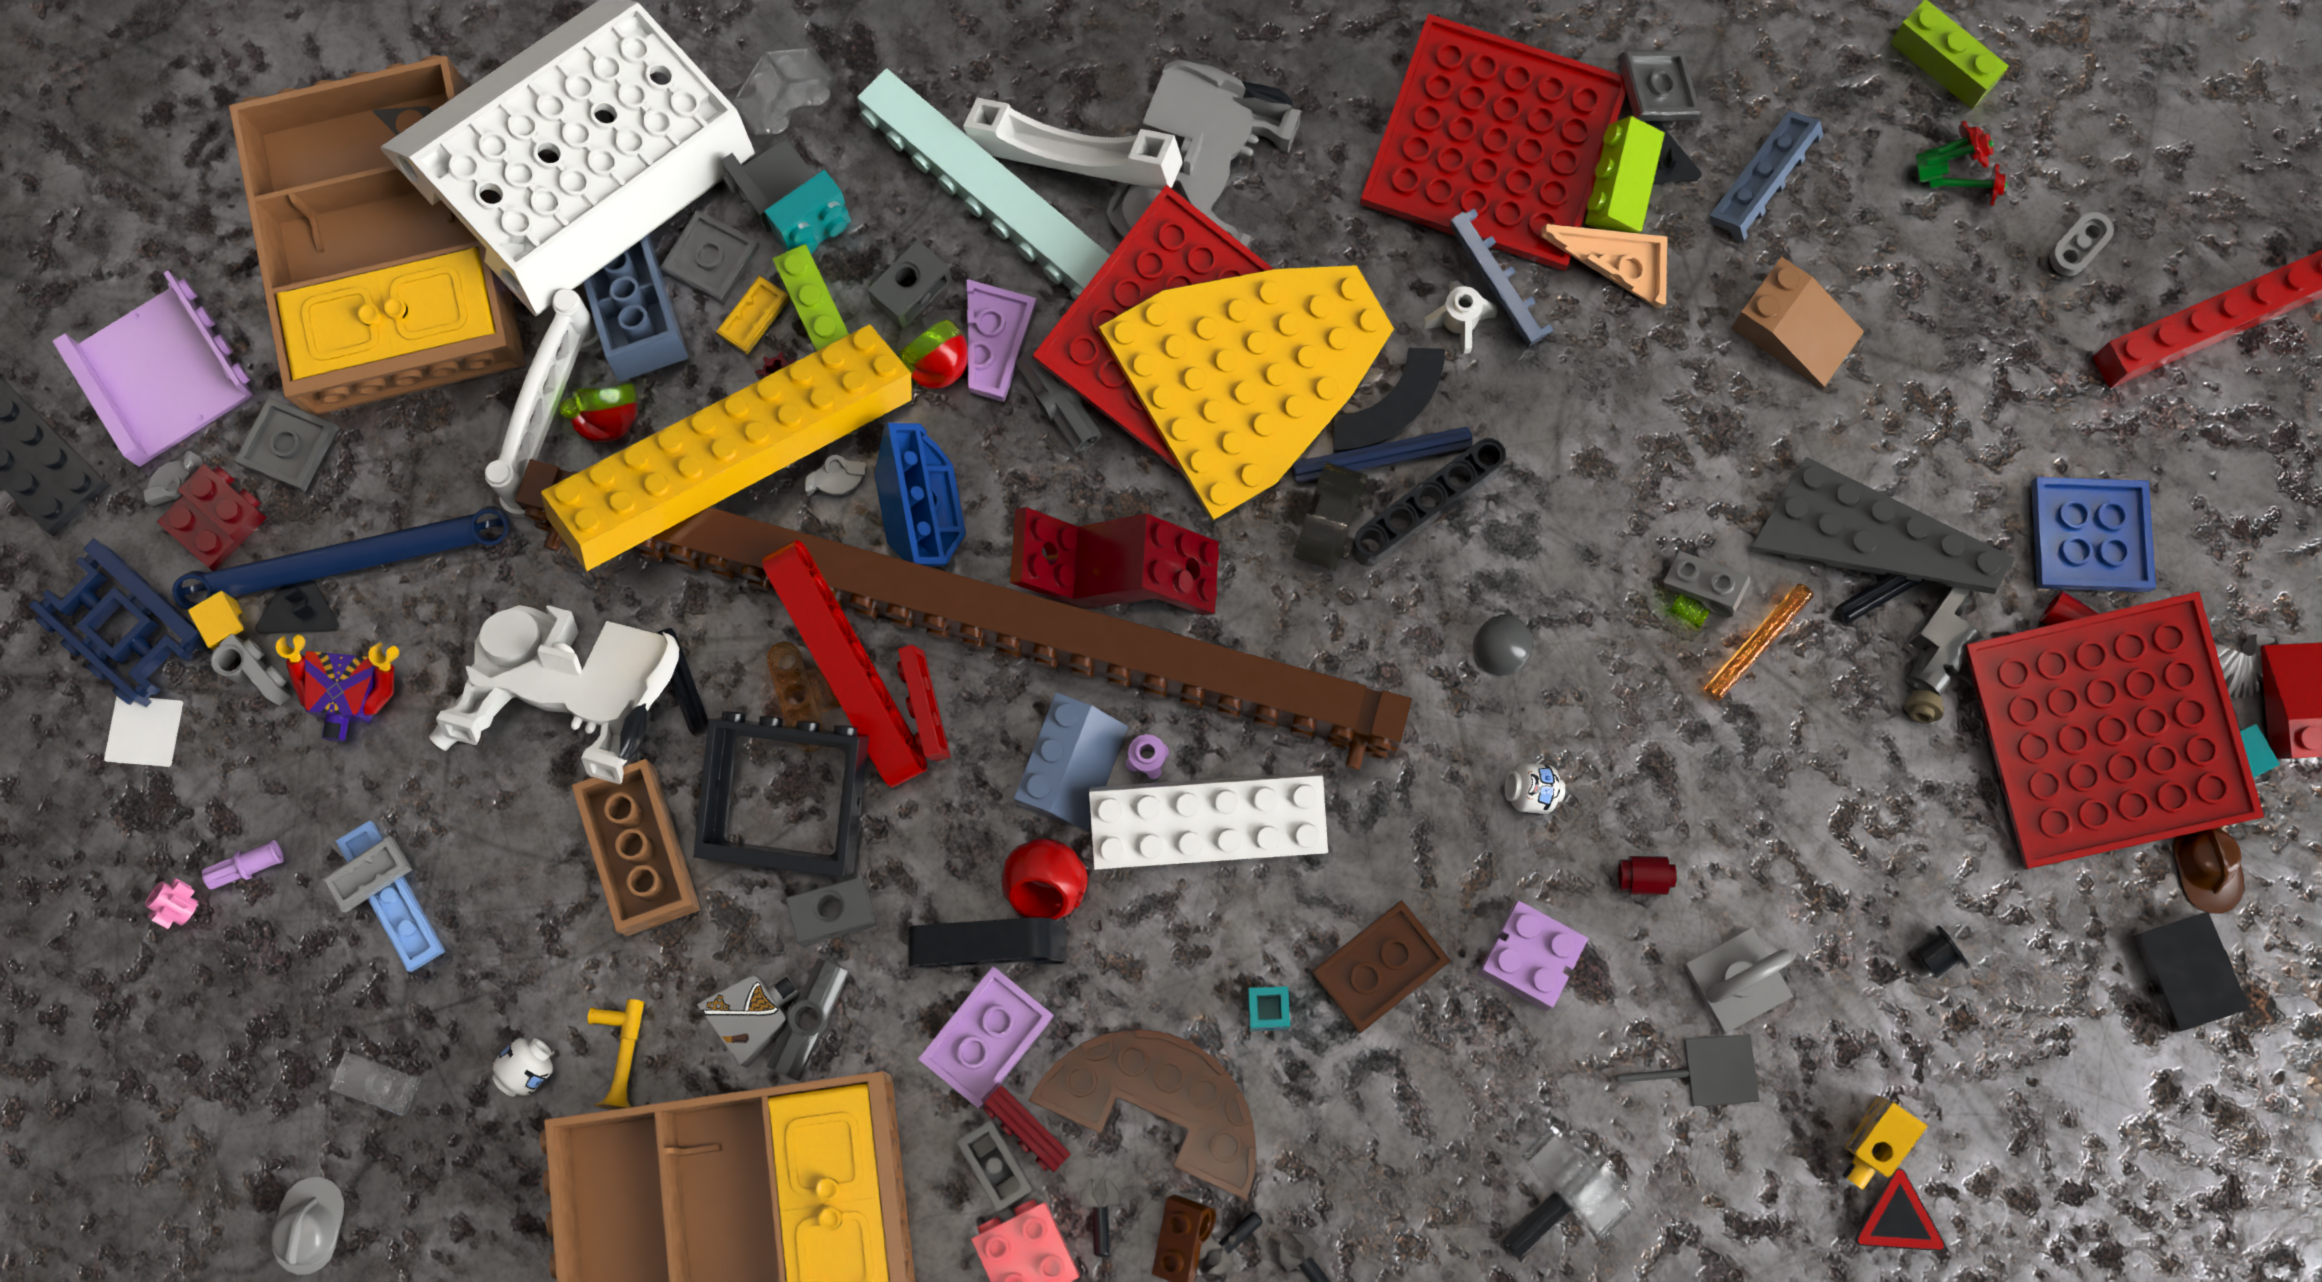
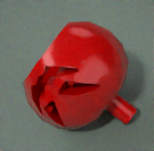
M1037 838L1018 845L1009 853L1001 873L1003 896L1012 908L1025 918L1044 917L1056 920L1068 916L1074 908L1079 907L1086 891L1088 876L1085 865L1072 848L1055 839Z

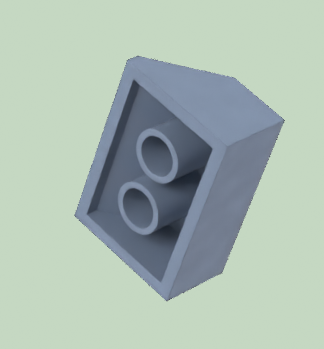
M1056 692L1015 794L1016 806L1088 833L1091 826L1090 787L1107 785L1128 726L1090 704Z

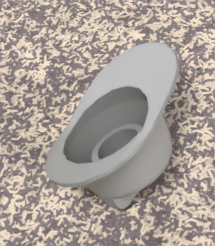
M307 1177L296 1182L286 1192L272 1231L274 1255L277 1262L286 1271L297 1275L312 1274L322 1269L331 1260L344 1215V1199L341 1190L333 1181L323 1177Z

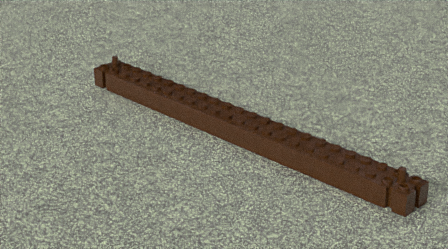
M530 459L515 502L525 510L524 515L535 522V527L548 532L544 547L551 551H558L562 538L547 519L541 491L578 472H568L561 470L558 466ZM710 507L630 548L641 551L640 555L652 561L662 562L663 558L674 560L678 567L685 570L697 572L698 567L712 571L711 575L716 578L733 581L734 577L747 580V585L750 587L768 591L769 587H773L764 571L762 558L794 540H800L810 552L840 607L855 610L854 614L861 618L876 620V617L879 616L890 619L891 625L901 629L911 630L912 626L926 629V634L937 639L947 640L948 636L963 639L962 644L974 649L983 650L984 646L999 649L998 653L1007 658L1019 660L1021 655L1035 659V664L1047 669H1056L1057 665L1071 669V674L1080 678L1092 679L1093 675L1108 679L1107 683L1117 688L1129 689L1130 685L1143 688V693L1153 698L1165 699L1166 695L1181 699L1180 703L1190 708L1202 709V706L1205 705L1216 708L1217 714L1223 717L1239 719V715L1252 718L1255 725L1263 728L1275 729L1276 725L1289 728L1292 735L1300 738L1312 739L1313 735L1328 739L1327 744L1333 747L1349 749L1345 767L1355 771L1360 770L1364 754L1377 759H1386L1387 755L1394 757L1402 740L1412 698L1385 690H1382V692L1367 688L1366 685Z

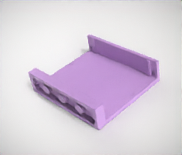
M170 271L164 272L165 277L169 281L167 284L169 289L79 344L66 333L52 341L122 455L138 467L254 396L246 384L251 381L250 376L239 362L234 364L230 359L229 355L233 353V350L221 334L216 336L211 329L215 325L213 318L203 306L198 308L193 301L194 298L198 297L193 287L185 278L179 281Z

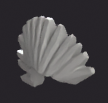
M2251 634L2241 648L2243 650L2240 652L2214 643L2229 696L2231 695L2232 699H2237L2238 696L2245 698L2246 695L2251 696L2253 692L2260 690L2258 680L2263 682L2260 646L2274 643L2275 638Z

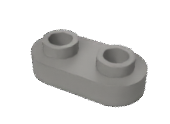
M2099 212L2084 214L2052 249L2050 263L2054 270L2065 276L2079 274L2112 238L2114 228L2110 219ZM2085 231H2090L2091 233H2093L2094 238H2090L2088 235H2086ZM2063 255L2069 256L2072 259V263L2067 262Z

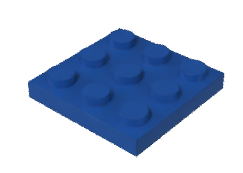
M2036 477L2031 481L2037 588L2151 592L2156 589L2149 480Z

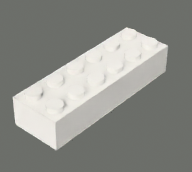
M1319 771L1090 787L1089 789L1094 870L1328 853L1323 775Z

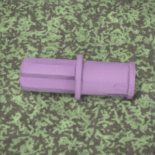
M272 840L265 845L244 853L240 850L236 851L234 857L204 868L202 870V879L208 889L212 890L241 878L249 880L252 878L253 873L275 864L283 863L282 850L279 844Z

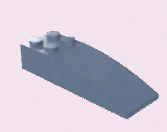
M649 234L583 282L606 360L618 382L689 358Z

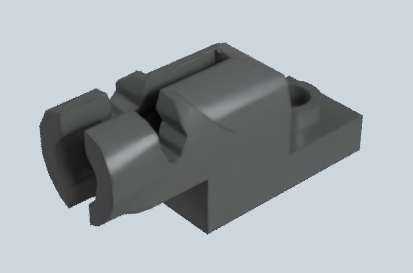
M1949 586L1909 643L1920 650L1911 672L1906 677L1907 683L1915 691L1928 690L1941 696L1950 684V676L1958 673L1967 660L1966 645L1977 642L1978 631L1959 617L1972 600L1967 596L1970 590Z

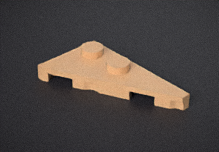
M1546 224L1542 227L1541 237L1655 308H1661L1666 305L1667 236Z

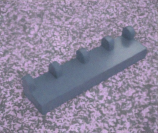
M1789 110L1709 215L1712 225L1730 231L1734 240L1743 243L1748 237L1747 229L1755 218L1761 219L1766 213L1765 205L1773 194L1784 189L1786 186L1785 178L1794 166H1801L1805 161L1804 153L1812 142H1819L1823 137L1820 120Z
M1475 209L1470 210L1466 214L1463 211L1451 219L1450 228L1528 347L1550 334L1554 329L1550 324L1540 329L1528 308L1536 303L1533 297L1525 301L1521 300L1508 280L1516 271L1512 266L1502 271L1488 249L1496 243L1493 236H1490L1483 241L1471 223L1478 216V213Z

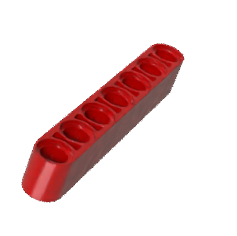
M794 540L762 558V565L767 577L853 727H858L857 734L869 736L867 753L884 782L889 787L894 788L927 771L926 759L919 752L914 736L806 546L800 540Z

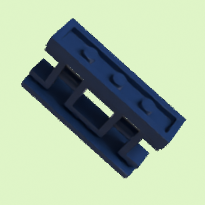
M93 538L83 548L88 555L85 558L80 556L75 561L88 574L63 599L47 589L42 594L45 598L41 602L34 599L29 606L38 613L34 618L38 624L48 632L53 634L57 631L64 637L60 642L64 648L76 657L82 654L90 661L86 666L89 671L102 681L108 678L116 685L112 690L115 695L128 705L135 701L147 707L152 702L149 697L152 694L156 695L161 690L148 677L173 652L189 662L193 658L192 653L196 649L203 652L207 645L196 625L111 548ZM101 565L130 593L126 595L124 592L113 587L101 600L94 593L108 578L97 568ZM82 605L86 606L90 612L76 627L87 637L84 639L54 611L58 609L60 612L71 617ZM123 605L140 621L113 646L97 629ZM153 612L182 641L179 643L166 634L154 647L151 646L146 639L160 625L149 614ZM135 651L142 659L128 674L139 685L136 687L106 658L109 656L111 659L123 664Z

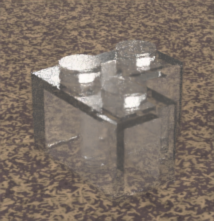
M814 48L763 52L732 102V105L737 109L739 115L755 135L778 134L788 127L789 119L797 107L819 106L827 101L831 94L830 91L838 78Z
M1554 1123L1522 1157L1537 1178L1563 1199L1576 1219L1603 1241L1636 1208L1627 1195L1630 1187L1618 1174L1611 1172L1615 1166L1604 1153L1597 1150L1593 1154L1588 1150L1590 1146L1577 1131L1572 1129L1568 1133L1557 1123Z

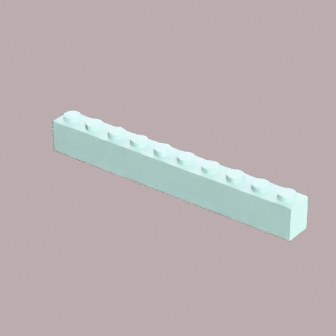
M887 68L857 97L861 110L859 115L870 128L876 129L878 127L886 134L887 141L896 150L901 151L904 149L912 156L913 163L924 173L930 171L938 178L937 181L947 193L950 195L956 193L965 200L964 205L976 217L984 216L991 222V228L999 237L1004 240L1010 238L1017 244V249L1024 258L1030 262H1033L1035 259L1044 267L1043 271L1050 280L1056 284L1062 282L1071 290L1070 294L1075 300L1111 256Z

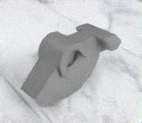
M187 451L183 462H168L159 467L151 476L148 489L143 490L145 502L151 506H156L173 500L177 501L182 496L177 490L204 464L201 457L191 451Z
M839 455L829 456L824 466L806 476L804 485L805 495L810 496L817 489L831 496L844 495L853 491L859 485L861 479H865L866 463L845 460Z

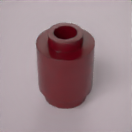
M1629 856L1628 860H1619L1618 886L1620 891H1628L1630 895H1668L1669 889L1676 887V865L1669 864L1667 856Z

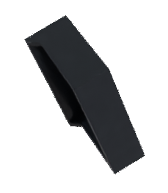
M2209 912L2197 914L2133 935L2173 1033L2185 1031L2250 1009Z

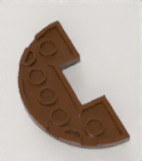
M1141 1029L1107 1033L1094 1037L1080 1044L1055 1062L1037 1084L1029 1099L1030 1102L1100 1134L1104 1129L1117 1097L1184 1127L1189 1132L1173 1167L1247 1200L1256 1164L1255 1133L1248 1105L1242 1092L1225 1068L1210 1054L1185 1039L1159 1031Z

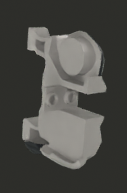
M1176 60L1170 62L1163 69V74L1142 122V129L1175 136L1183 163L1172 189L1250 250L1251 235L1238 233L1234 226L1228 225L1217 218L1211 211V208L1229 181L1230 161L1239 153L1247 156L1253 154V149L1244 146L1245 143L1255 144L1258 142L1256 135L1264 136L1273 141L1280 150L1288 153L1299 128L1301 111L1293 109V101L1278 88L1244 82L1217 68L1193 61ZM1124 182L1120 183L1111 197L1106 213L1112 226L1122 238H1125L1161 190Z

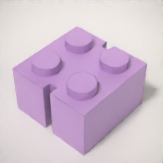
M1518 900L1511 907L1496 936L1498 939L1490 947L1477 974L1547 1012L1554 1008L1569 978L1566 973L1574 969L1589 938Z

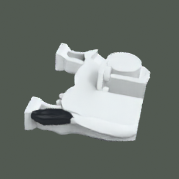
M518 605L508 610L497 612L489 617L482 625L480 633L475 640L474 664L471 667L466 666L469 678L465 684L460 702L452 709L440 711L436 718L444 736L476 745L481 737V731L490 727L493 717L511 698L517 697L545 711L570 712L574 716L571 723L573 730L579 729L582 721L587 723L585 731L588 734L593 733L597 725L601 726L599 738L593 745L585 749L581 757L586 773L591 777L621 784L624 775L622 766L642 746L646 731L647 711L670 681L678 662L679 646L675 638L664 632L663 635L606 621L582 669L577 654L571 648L578 634L571 611L547 605L548 614L535 608Z

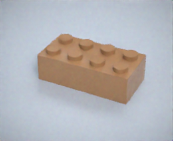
M646 759L624 766L621 784L593 777L571 785L615 929L625 936L633 935L701 910L656 767Z

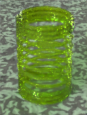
M1680 593L1670 612L1674 615L1677 614L1678 617L1680 616V618H1683V620L1690 624L1693 623V626L1699 629L1707 618L1710 609L1704 608L1700 614L1703 608L1701 606L1696 614L1700 604L1693 612L1697 602L1690 610L1694 600L1687 608L1691 599L1686 603L1688 597L1684 600L1685 595Z

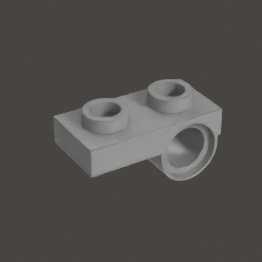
M1679 551L1663 583L1666 589L1699 600L1711 612L1730 618L1734 616L1751 581L1747 574Z
M230 634L213 652L211 665L214 671L236 684H247L252 681L265 698L279 706L292 697L283 686L288 682L286 678L273 665L268 668L260 658L265 654L252 639L248 638L244 641L236 635ZM241 656V663L238 668L230 671L232 661Z

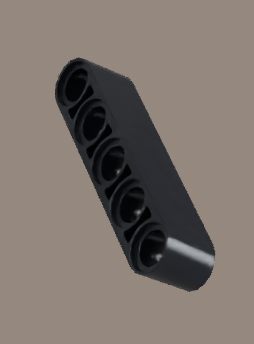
M1484 438L1364 524L1356 532L1352 554L1355 560L1365 566H1374L1380 563L1492 481L1500 473L1506 458V450L1503 444L1493 438ZM1481 454L1491 455L1496 464L1484 465L1480 462L1478 456ZM1452 475L1462 476L1466 480L1467 485L1463 487L1454 486L1450 482L1449 477ZM1424 496L1433 497L1437 501L1438 506L1426 508L1419 499ZM1396 517L1403 518L1407 521L1409 527L1404 530L1395 529L1391 525L1390 520ZM1364 539H1373L1380 548L1369 552L1362 548L1360 542Z

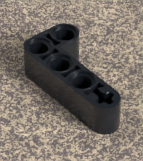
M1030 917L908 927L909 967L934 968L1013 962L1063 964L1067 962L1066 923L1051 918Z

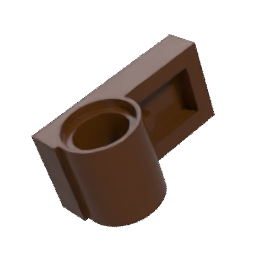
M1175 1194L1167 1198L1152 1275L1170 1282H1194L1201 1246L1208 1240L1215 1225L1216 1211L1214 1208Z

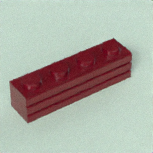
M999 1082L981 1099L985 1104L982 1109L992 1119L997 1116L1003 1122L1000 1127L1009 1136L1014 1133L1020 1139L1017 1144L1027 1154L1032 1151L1037 1156L1034 1161L1044 1171L1049 1168L1052 1172H1055L1071 1155Z

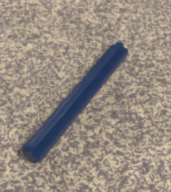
M1461 427L1295 461L1292 465V474L1295 482L1302 483L1468 449L1472 446V434L1468 427Z

